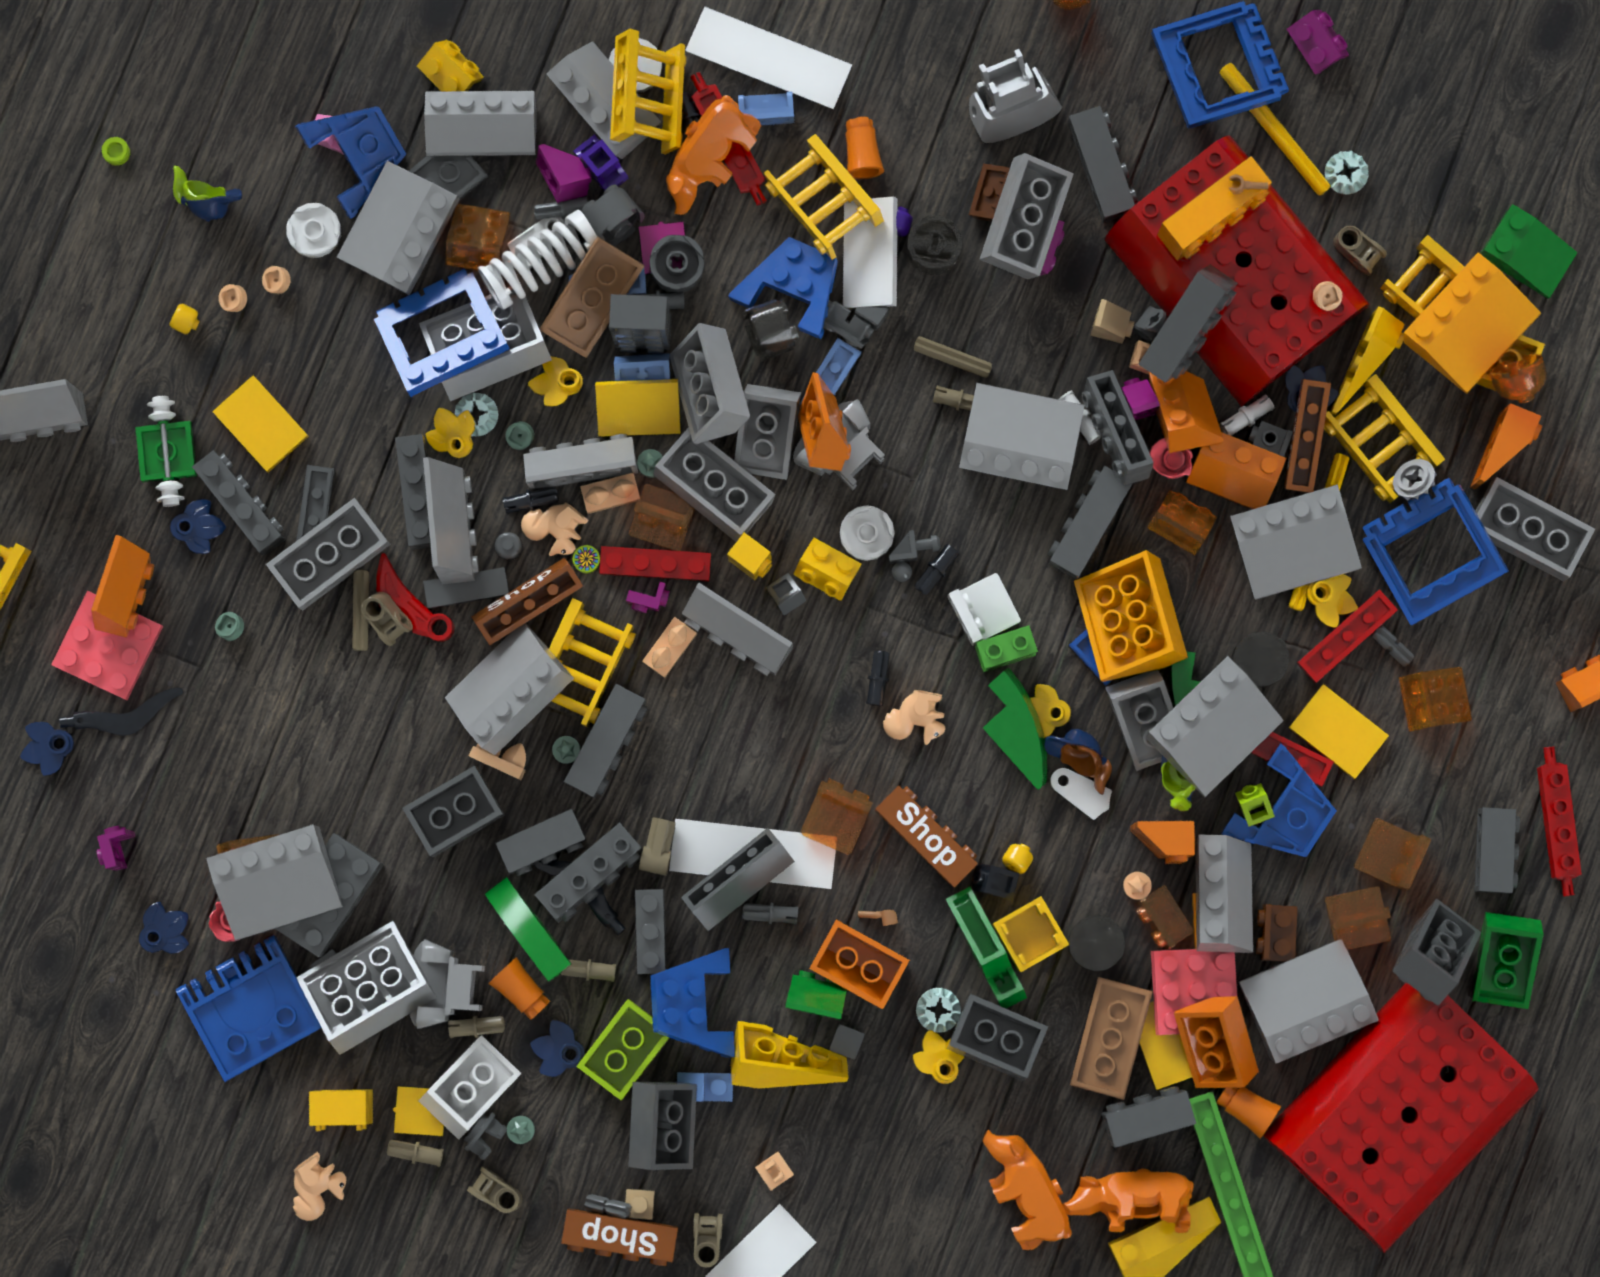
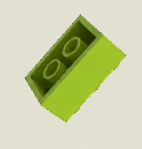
M627 999L576 1067L619 1100H623L633 1087V1082H637L669 1040V1037L653 1032V1017L633 1001Z

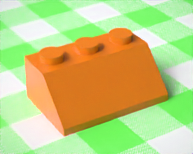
M1186 371L1177 379L1172 378L1165 383L1149 372L1150 385L1160 404L1156 413L1169 453L1224 442L1204 379Z
M813 372L798 413L809 466L841 471L845 460L848 461L851 454V445L847 443L846 439L847 429L843 427L842 411L839 410L836 397L818 373Z
M1223 432L1224 442L1200 447L1186 483L1250 509L1267 505L1287 458Z
M115 536L91 612L95 630L127 638L129 630H134L136 627L138 614L135 612L138 604L142 605L144 602L146 589L143 587L146 580H151L154 564H151L150 553L122 536Z
M1600 655L1585 661L1587 667L1580 671H1577L1576 667L1560 674L1563 679L1556 682V685L1570 712L1600 699Z
M1137 821L1130 826V831L1158 859H1165V864H1182L1188 861L1189 857L1195 855L1194 821Z
M836 920L809 969L883 1010L910 960Z
M1237 996L1212 997L1174 1012L1196 1088H1245L1259 1072Z

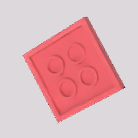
M87 590L51 665L128 700L163 626L138 614L136 627L134 630H129L127 638L95 630L91 609L96 594Z
M1196 949L1151 951L1156 1035L1180 1034L1174 1016L1176 1010L1212 997L1237 996L1235 952H1199Z

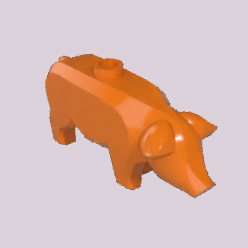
M728 95L715 100L698 122L694 120L685 132L687 138L678 149L672 168L666 177L667 188L676 204L674 214H687L696 198L699 184L709 181L718 187L721 183L724 185L732 176V172L722 161L728 155L732 141L741 144L748 152L757 141L755 136L761 128L760 121L753 115L743 113L739 109V105Z
M987 1130L982 1141L991 1155L1004 1165V1170L996 1178L989 1179L993 1193L999 1204L1015 1199L1020 1211L1028 1218L1018 1227L1011 1228L1022 1249H1035L1043 1240L1057 1241L1062 1238H1069L1072 1231L1069 1227L1068 1215L1059 1197L1063 1194V1191L1057 1179L1051 1181L1043 1163L1022 1137L1018 1135L999 1136Z
M1139 1169L1136 1172L1112 1173L1100 1179L1084 1176L1080 1178V1185L1073 1197L1062 1205L1067 1215H1091L1099 1211L1103 1212L1110 1222L1109 1231L1111 1232L1124 1231L1125 1220L1133 1219V1217L1147 1219L1161 1216L1160 1220H1164L1167 1223H1175V1232L1187 1233L1191 1223V1216L1187 1209L1192 1197L1194 1183L1178 1173L1151 1172L1148 1169Z

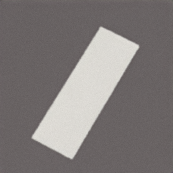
M704 7L685 50L834 109L852 67V64L707 7Z
M675 819L676 828L673 836L669 871L709 875L765 829ZM769 829L795 861L770 882L826 889L832 888L837 837Z
M779 1204L705 1277H782L816 1241Z

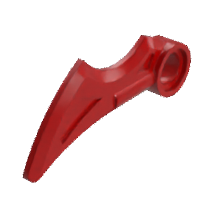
M382 553L377 571V592H385L391 596L400 610L410 619L414 634L429 637L438 642L450 639L455 629L451 618L444 614H433L399 579L387 554ZM438 620H444L447 624V631L443 635H436L433 632V625Z

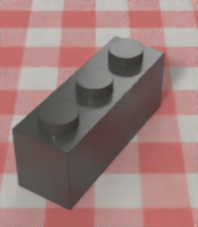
M1485 807L1478 809L1474 892L1510 894L1513 893V888H1517L1518 873L1514 871V860H1518L1519 845L1515 844V832H1519L1520 817L1516 816V809Z
M570 809L497 842L496 845L508 873H516L517 877L532 871L531 865L541 861L542 865H546L557 860L556 854L567 850L568 854L583 848L582 842L587 841L574 810Z
M635 890L637 974H656L667 970L665 890Z

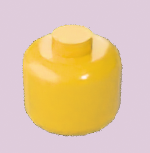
M179 304L170 321V327L183 334H189L191 329L196 330L200 322L197 320V310L185 304Z
M1011 844L1002 857V862L1006 868L1020 874H1024L1033 861L1030 848L1025 844Z

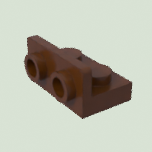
M983 163L969 216L974 219L993 220L1010 167Z
M1264 904L1263 910H1258L1257 926L1262 927L1261 938L1257 937L1256 954H1261L1260 960L1287 962L1294 959L1296 952L1297 906Z

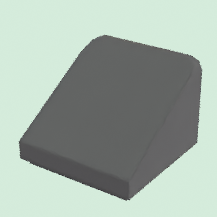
M857 307L855 309V314L872 324L871 328L875 331H878L889 312L888 308Z
M789 573L765 587L783 615L788 614L806 601L802 591Z
M839 1024L829 1050L855 1060L865 1034Z

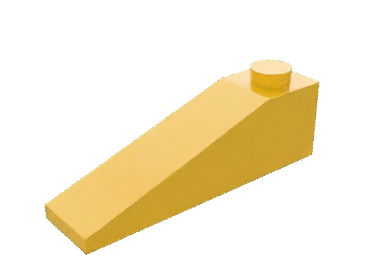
M1380 306L1370 316L1338 391V396L1330 410L1333 417L1395 348L1399 349L1403 343L1404 333L1402 330L1405 324Z
M742 1021L737 1022L734 1038L735 1057L731 1058L732 1085L772 1088L847 1082V1057L817 1045L809 1047L798 1043L797 1037L789 1035L788 1038L773 1033L774 1028L766 1025Z
M1210 1197L1188 1206L1187 1210L1191 1216V1223L1187 1233L1175 1232V1223H1167L1159 1219L1108 1242L1122 1276L1164 1277L1221 1223Z

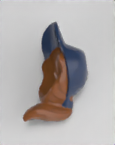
M1080 729L1070 730L1064 738L1056 736L1046 737L1044 746L1047 753L1060 758L1063 764L1070 765L1078 774L1094 777L1096 791L1104 795L1105 785L1112 772V765L1108 759L1102 756L1098 741L1091 734Z

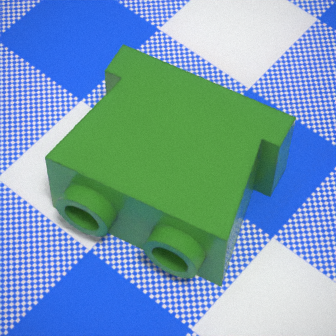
M1029 625L976 642L977 645L975 646L983 673L1036 656L1038 652Z

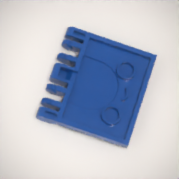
M275 935L264 940L273 958L271 961L260 942L254 945L255 952L263 963L257 969L254 968L250 956L245 951L239 953V957L248 974H243L234 957L216 966L225 984L224 987L221 988L212 970L205 972L206 979L214 991L212 994L206 996L201 983L196 978L191 980L190 984L199 1001L196 1002L187 984L176 989L178 997L224 1082L322 1029Z

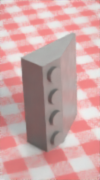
M387 161L337 258L410 295L460 199L448 190Z
M511 286L507 288L511 291L509 295L513 304L504 310H501L491 294L485 296L510 349L443 381L442 384L450 401L552 360L526 296L520 299ZM470 303L419 323L431 355L484 330V326L480 325Z
M66 379L0 390V440L10 439V442H19L26 440V436L37 434V437H48L54 435L53 431L64 429V432H76L81 430L80 426L88 425L83 393Z
M977 383L959 468L1067 490L1085 405Z
M429 457L423 458L432 566L442 584L475 581L474 573L479 572L478 557L473 556L472 546H477L475 529H470V519H474L473 503H468L467 493L472 492L471 478L465 475L461 467Z
M1338 485L1230 516L1255 600L1362 569Z
M525 623L512 631L445 698L465 729L479 746L496 755L574 677Z
M1227 656L1149 731L1146 739L1206 797L1284 720L1248 675Z
M314 824L206 858L214 887L236 941L343 907L320 827Z
M393 921L296 977L328 1041L339 1055L417 1010V1007H422L437 998Z
M1342 939L1239 981L1269 1058L1275 1063L1284 1061L1379 1020L1369 994Z

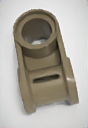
M1349 225L1342 228L1334 237L1333 244L1337 252L1342 254L1354 267L1367 276L1373 273L1372 268L1381 258L1387 256V252L1381 245L1371 240L1355 226ZM1343 234L1352 236L1354 240L1353 246H1347L1343 243ZM1370 254H1372V256L1370 257V259H1369L1368 261H1366V259L1368 258V256H1369Z
M377 592L363 601L361 613L386 645L393 646L399 636L413 629L410 619L400 610L387 593ZM373 601L380 604L381 612L375 610Z
M484 1166L481 1167V1174L474 1185L469 1186L467 1189L469 1193L503 1213L514 1212L522 1204L521 1192ZM506 1192L512 1193L515 1197V1203L511 1208H507L502 1204V1196Z
M694 1214V1259L701 1267H711L719 1260L723 1214H718L717 1216ZM702 1225H715V1227H702ZM708 1246L714 1250L715 1257L713 1261L706 1263L700 1259L699 1251L702 1247Z

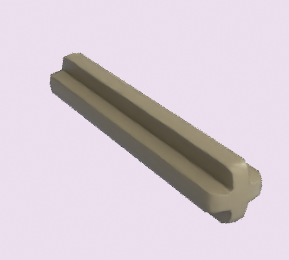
M919 336L914 344L916 352L987 378L991 372L992 364L990 362Z
M355 570L353 573L352 648L355 651H367L368 621L361 613V605L369 597V572L367 570Z

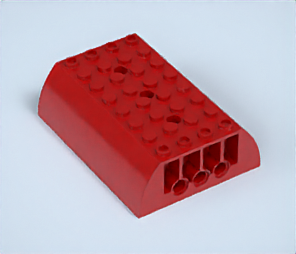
M1228 135L1215 141L1134 205L1112 227L1104 240L1158 306L1166 313L1167 317L1170 316L1197 272L1210 264L1238 283L1234 288V291L1237 292L1236 296L1228 307L1225 306L1219 311V314L1222 315L1221 319L1214 329H1210L1204 334L1207 340L1197 353L1242 407L1369 307L1370 304L1272 185L1268 189L1269 194L1265 197L1266 200L1253 210L1251 207H1248L1242 219L1233 226L1227 223L1221 230L1222 233L1210 243L1207 240L1203 241V244L1199 247L1200 250L1189 259L1182 257L1180 260H1176L1157 235L1162 223L1249 158L1236 141ZM1239 254L1248 255L1251 264L1245 268L1238 266L1235 260L1236 256ZM1325 281L1333 282L1342 291L1340 305L1330 311L1319 308L1313 301L1315 287ZM1273 297H1282L1286 302V307L1283 310L1274 309L1271 306V299Z
M1405 983L1376 1013L1379 1020L1364 1026L1275 1119L1263 1135L1281 1155L1383 1253L1393 1245L1538 1091V1086L1531 1075L1448 995L1437 1006L1432 1001L1423 998L1420 992L1408 983ZM1447 1065L1451 1066L1455 1071L1454 1079L1450 1082H1445L1440 1077L1441 1069ZM1408 1106L1412 1107L1416 1112V1118L1411 1123H1406L1401 1118L1402 1110ZM1371 1147L1377 1152V1159L1372 1164H1366L1362 1159V1153L1366 1148Z

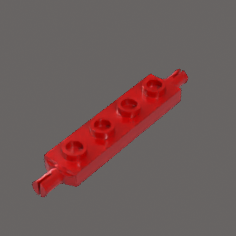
M697 72L696 77L694 74L690 77L697 89L692 95V100L702 117L708 107L715 100L721 99L722 96L716 84L707 86L701 73ZM732 141L731 149L724 162L732 172V178L740 193L750 192L756 206H759L761 202L763 204L767 201L760 189V186L765 182V178L751 151L748 152L741 144Z
M1555 746L1543 748L1545 764L1537 768L1551 878L1561 880L1563 897L1573 896L1575 894L1572 879L1582 875L1568 768L1567 765L1556 762Z

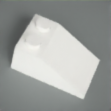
M481 1035L421 1097L419 1102L456 1138L460 1139L521 1073Z

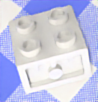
M997 573L960 591L957 589L948 594V599L972 646L976 645V642L988 639L1021 621Z

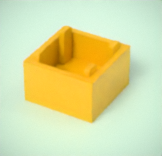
M1042 896L991 924L1019 973L1069 945Z
M373 1089L316 1090L309 1092V1126H316V1131L326 1130L327 1125H357V1130L367 1129V1124L373 1123Z

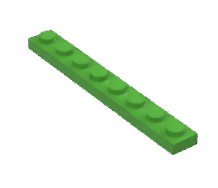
M1211 1091L1189 1098L1196 1124L1193 1126L1242 1276L1273 1277L1214 1094Z

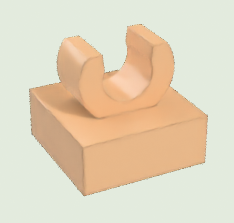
M779 1151L755 1167L770 1190H773L794 1175Z

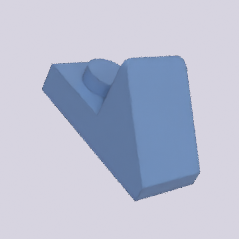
M677 1072V1082L697 1084L696 1101H733L731 1073Z

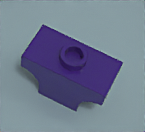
M595 134L573 150L574 155L579 157L584 167L589 169L591 176L603 191L613 184L620 186L628 179V175L621 167L618 158L602 139L599 140Z

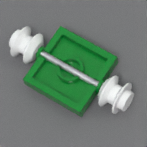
M156 396L152 398V402L147 403V406L152 407L154 412L148 418L157 422L158 425L135 427L140 479L143 483L163 480V482L155 487L156 490L162 492V497L158 498L157 502H163L164 507L179 505V501L184 499L183 496L178 495V490L183 487V484L175 481V479L197 476V473L192 468L196 464L192 422L169 423L176 416V413L170 411V406L175 404V401L169 400V396Z

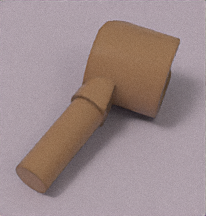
M1237 174L1229 177L1230 181L1241 182L1240 187L1229 188L1233 194H1240L1244 189L1268 190V183L1244 181Z
M894 910L858 911V918H882L883 926L898 923Z

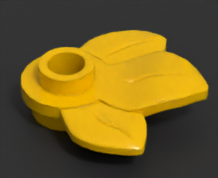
M551 357V361L542 364L545 373L531 379L528 385L536 394L545 395V406H558L564 403L569 395L576 394L581 390L583 379L577 370L568 367L565 360ZM568 380L574 381V384L565 385V382Z
M438 408L434 417L435 429L426 433L428 443L439 452L448 451L455 458L466 457L473 447L471 438L475 430L473 416L469 410L463 411L457 417L445 408ZM456 440H459L461 443L459 449L456 447Z
M1344 574L1311 583L1306 591L1308 600L1315 605L1318 619L1332 628L1338 626L1339 615L1348 614L1358 609L1353 597L1346 591L1351 583V578ZM1316 589L1322 590V598L1316 595Z
M1037 684L1035 687V697L1031 698L1039 716L1044 738L1053 733L1056 727H1061L1068 723L1071 717V709L1065 701L1059 700L1054 688L1049 685ZM1055 708L1061 710V715L1058 718H1054L1052 715V711Z
M929 1030L922 1041L923 1051L913 1054L914 1064L922 1073L931 1074L938 1083H951L958 1075V1064L964 1059V1056L947 1049L950 1039L946 1042L939 1034ZM941 1065L947 1067L948 1072L946 1075L941 1074Z

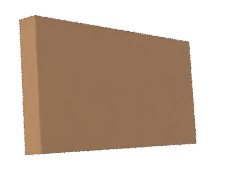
M597 236L541 325L540 331L587 358L609 323L611 294L627 295L644 268V264Z
M1098 977L1070 1083L1071 1086L1125 1100L1153 991Z

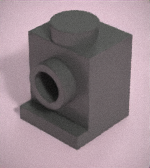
M1261 421L1258 427L1253 425L1248 441L1252 442L1255 446L1284 457L1293 431H1287ZM1266 434L1274 436L1275 440L1273 443H1268L1265 440Z

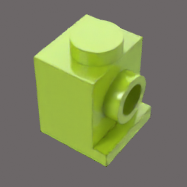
M1261 783L1247 785L1241 791L1235 793L1249 827L1275 817L1268 796ZM1264 806L1265 810L1250 815L1249 811Z

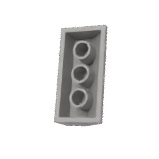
M593 41L565 56L546 73L615 156L623 159L647 138V136L634 133V135L621 142L610 140L614 65ZM635 107V120L637 123L656 128L663 124L653 112Z
M535 91L425 92L426 156L535 155L537 121Z
M698 323L669 355L675 378L678 379L679 393L692 441L696 444L733 434L750 418L726 329Z
M618 434L611 436V440L600 442L599 438L584 440V445L573 446V443H561L556 445L557 449L546 450V447L529 449L530 453L523 454L526 483L530 490L618 477L630 473L637 474L639 472L634 440L632 437L627 438V434Z
M700 583L696 586L682 612L683 617L686 618L684 622L686 625L697 632L702 628L709 633L707 637L709 640L719 646H722L723 643L733 648L730 652L742 661H745L746 658L756 663L754 668L766 676L769 673L776 675L793 649L791 641Z
M1198 835L1195 843L1196 951L1253 953L1251 844L1227 835Z

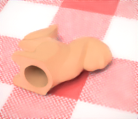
M565 502L564 504L550 507L544 513L541 509L530 510L521 520V529L530 540H542L549 533L554 536L556 541L549 552L550 556H555L556 554L570 555L576 549L570 539H581L580 535L576 533L575 528L578 524H586L589 520L573 506Z
M914 690L912 694L904 699L900 710L892 709L890 713L886 714L883 721V728L886 734L893 739L903 740L912 733L914 725L924 727L925 745H928L932 739L941 736L946 728L943 723L936 721V719L944 718V713L936 711L935 706L937 702L942 700V694Z
M318 1152L299 1164L294 1170V1187L298 1196L293 1199V1209L296 1215L305 1221L315 1220L323 1214L325 1203L320 1194L327 1189L338 1199L343 1200L344 1198L343 1190L347 1180L345 1173L336 1172L331 1175L335 1165L332 1163L322 1168L318 1163L320 1158Z

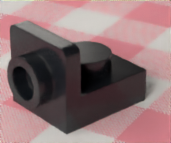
M978 864L972 877V890L1013 900L1020 873L993 865Z

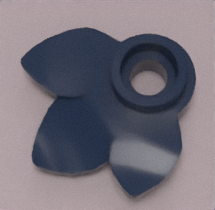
M1293 365L1287 372L1285 377V385L1289 391L1287 403L1293 412L1296 413V397L1299 396L1301 378L1326 382L1324 366H1315L1303 373L1298 367ZM1330 388L1328 406L1338 396V391Z
M205 499L189 503L184 514L175 516L170 524V532L173 537L179 541H184L188 549L197 554L209 553V539L219 536L226 529L225 524L219 518L209 514L211 501ZM180 523H187L189 530L186 532L181 531L179 528Z
M47 722L28 724L25 726V730L32 741L24 748L20 758L31 764H40L43 776L56 773L62 767L64 757L73 749L74 741L72 736L67 731L55 730ZM58 739H63L65 742L64 747L61 749L56 747Z
M161 902L153 903L143 916L144 928L139 935L141 947L150 953L163 950L170 954H176L183 951L189 945L186 938L181 935L187 926L188 914L183 911H170L166 913ZM156 934L159 939L156 942H150L148 936Z
M552 1020L550 1023V1035L539 1037L530 1043L535 1054L544 1060L539 1072L550 1077L562 1074L566 1068H575L585 1056L583 1046L575 1041L573 1030L561 1021ZM569 1049L576 1051V1057L573 1060L566 1057V1052Z

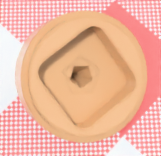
M271 266L265 270L262 276L263 287L270 293L282 294L290 286V274L283 267Z
M1321 282L1313 291V301L1323 310H1333L1342 301V291L1333 282Z
M229 284L224 286L219 293L220 306L228 312L241 311L247 303L246 291L239 285Z
M1142 872L1129 874L1123 882L1125 894L1135 900L1145 898L1150 893L1152 887L1150 878Z

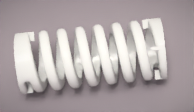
M576 210L566 216L565 225L561 222L554 223L552 232L548 229H543L540 232V240L537 237L531 236L527 240L528 247L524 244H518L515 246V254L505 251L502 254V261L493 258L486 267H478L483 282L501 310L513 304L509 295L511 291L509 288H506L501 274L520 299L525 298L526 294L518 280L514 267L533 292L538 290V285L532 276L527 261L535 269L544 284L551 282L538 251L557 277L563 276V271L555 257L551 244L570 270L575 269L576 264L568 251L564 238L572 246L580 260H583L586 252L581 245L575 228L586 240L584 246L587 250L590 249L597 235L580 210Z

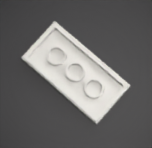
M894 196L872 198L881 210L884 219L881 224L875 227L870 220L867 222L863 220L844 235L843 306L849 310H855L857 307H892L897 304V198ZM847 201L844 204V221L857 212L856 208L858 206L854 201L850 203Z

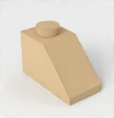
M1101 299L1091 336L1122 344L1125 336L1130 338L1134 322L1130 321L1131 312Z

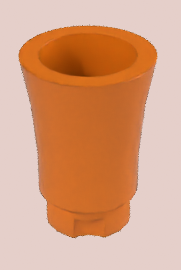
M869 117L849 119L846 122L847 171L854 179H869L883 174L884 168L878 150L872 119H869Z
M517 957L488 983L504 995L521 1013L524 1012L530 1020L550 1002L543 995L544 991L526 972Z
M1225 1088L1216 1102L1226 1108L1224 1111L1238 1119L1259 1139L1264 1135L1281 1108L1280 1105L1262 1098L1247 1088Z

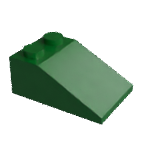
M1512 204L1480 254L1501 271L1549 299L1578 252L1537 218Z
M1485 912L1472 1001L1523 1009L1529 1008L1544 935L1541 920Z
M800 970L799 975L793 974L786 1008L841 1019L846 989L828 979L826 981L815 979V973Z

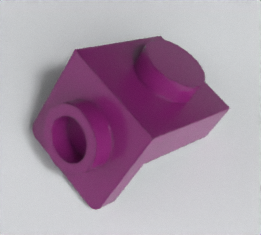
M660 582L656 597L629 590L626 602L631 604V609L637 612L647 613V609L659 612L661 606L666 607L670 591L666 590V583Z

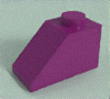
M545 144L539 145L536 164L556 202L560 203L561 201L564 202L586 196L592 178L589 169L584 167L580 158Z
M1134 378L1124 382V387H1121V390L1135 421L1155 415L1160 404L1148 380L1140 381L1139 378Z

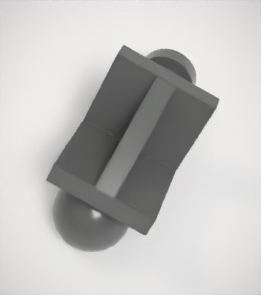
M914 530L908 531L907 535L889 555V564L896 563L892 568L893 578L898 582L909 580L912 575V568L906 562L917 561V551L932 549L933 552L939 551L941 548L940 538L937 535H931V538L915 540Z

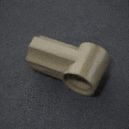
M652 818L647 845L644 846L639 870L664 876L667 875L671 858L670 848L676 822Z

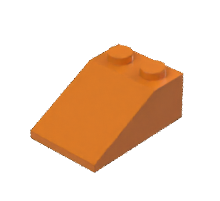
M1511 403L1499 413L1470 488H1478L1526 445H1531L1533 440H1537L1542 429V425L1538 424L1541 415Z

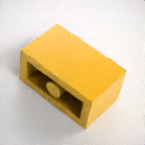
M745 532L727 554L728 560L753 580H756L758 576L763 578L772 567L771 552Z

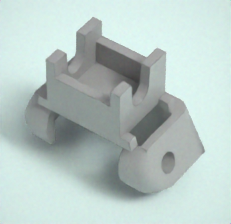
M1019 49L1014 51L1015 57L988 68L984 64L979 65L982 82L977 83L976 88L978 91L974 92L970 97L969 112L970 118L984 143L1006 140L1031 130L1053 118L1062 108L1044 75L1038 68L1030 69L1027 63L1024 64L1023 55ZM985 90L994 105L989 108L988 112L985 108V105H987Z
M858 399L838 405L839 410L842 411L843 427L847 429V443L851 445L850 458L848 461L845 460L841 471L810 467L803 437L797 444L793 455L796 465L820 476L824 473L830 475L834 471L852 491L857 487V481L853 477L873 457L881 464L885 456L869 439L870 422Z
M424 939L416 948L413 956L437 998L422 1007H417V1010L410 1013L414 1026L417 1029H422L449 1020V1015L455 1014V1009L483 1011V1005H474L473 1002L476 971L486 972V966L458 964L459 959L454 957V951Z

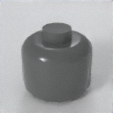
M505 532L496 539L495 550L502 559L507 561L515 560L522 553L523 543L516 534Z

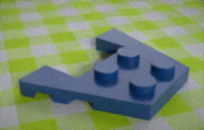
M377 106L295 126L307 148L315 146L331 135L334 136L360 181L337 196L339 203L350 219L355 217L359 208L367 200L386 162L389 161L398 165L406 155L380 107Z
M788 237L733 289L728 297L731 301L752 309L763 288L767 286L809 304V307L801 319L798 328L800 331L821 340L824 334L823 326L828 314L829 295L832 293L838 260L837 258L832 260L826 253L822 255L816 248Z
M1279 743L1266 764L1289 778L1290 782L1272 807L1275 817L1263 821L1260 827L1256 825L1249 827L1245 818L1234 812L1221 834L1244 840L1245 842L1307 857L1337 810L1282 743Z
M729 948L715 951L650 976L653 1032L683 1043L688 1042L706 1051H713L725 1058L735 1057L734 1031L708 1032L704 974L726 975L730 973Z

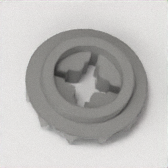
M1414 459L1406 462L1396 471L1393 478V487L1396 493L1406 500L1410 498L1418 500L1421 494H1428L1430 486H1435L1434 478L1437 474L1428 461ZM1419 476V478H1420L1422 481H1420V482H1415V483L1412 485V483H1411L1409 480H1416L1417 477Z

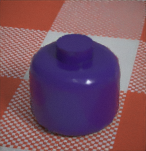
M899 206L896 216L897 236L903 237L908 234L913 223V217L906 208Z

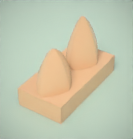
M634 473L580 486L588 514L641 500Z
M674 617L642 662L665 678L695 638L697 632Z
M519 743L510 747L501 758H499L501 750L494 755L482 749L479 744L476 747H472L469 757L522 780L526 771L524 769L526 753L523 744Z

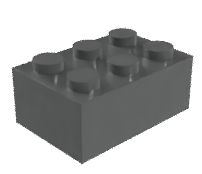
M476 766L471 767L402 808L431 857L437 856L505 816Z
M970 994L947 1049L1024 1082L1029 1076L1048 1026Z
M633 1082L628 1167L646 1170L693 1169L697 1084L682 1082Z
M1173 1086L1160 1090L1161 1096L1152 1098V1095L1145 1094L1133 1098L1134 1103L1125 1106L1124 1102H1118L1106 1106L1107 1111L1101 1114L1110 1145L1119 1147L1196 1124L1187 1091L1179 1090V1087Z

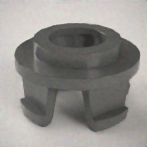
M493 1112L488 1117L483 1114L464 1138V1141L467 1142L464 1150H470L477 1154L480 1159L485 1160L491 1153V1149L480 1136L485 1131L501 1139L507 1131L506 1126L494 1118L495 1114Z

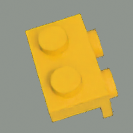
M448 40L435 42L417 65L440 91H468L474 83L481 82L484 78L479 72L478 66L474 62L467 60L460 53V48Z
M813 538L802 555L794 575L803 582L822 590L828 596L841 601L862 564L822 541Z

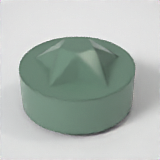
M515 422L506 430V441L513 449L523 450L532 444L534 430L526 422Z
M653 449L643 451L637 460L640 473L645 477L654 478V469L656 464L662 459V454Z
M225 612L216 621V633L227 641H233L242 634L244 621L233 612Z
M570 736L558 738L552 748L555 759L563 764L575 762L581 750L577 740Z
M516 1116L507 1125L509 1139L517 1144L529 1142L535 1134V1125L526 1116Z

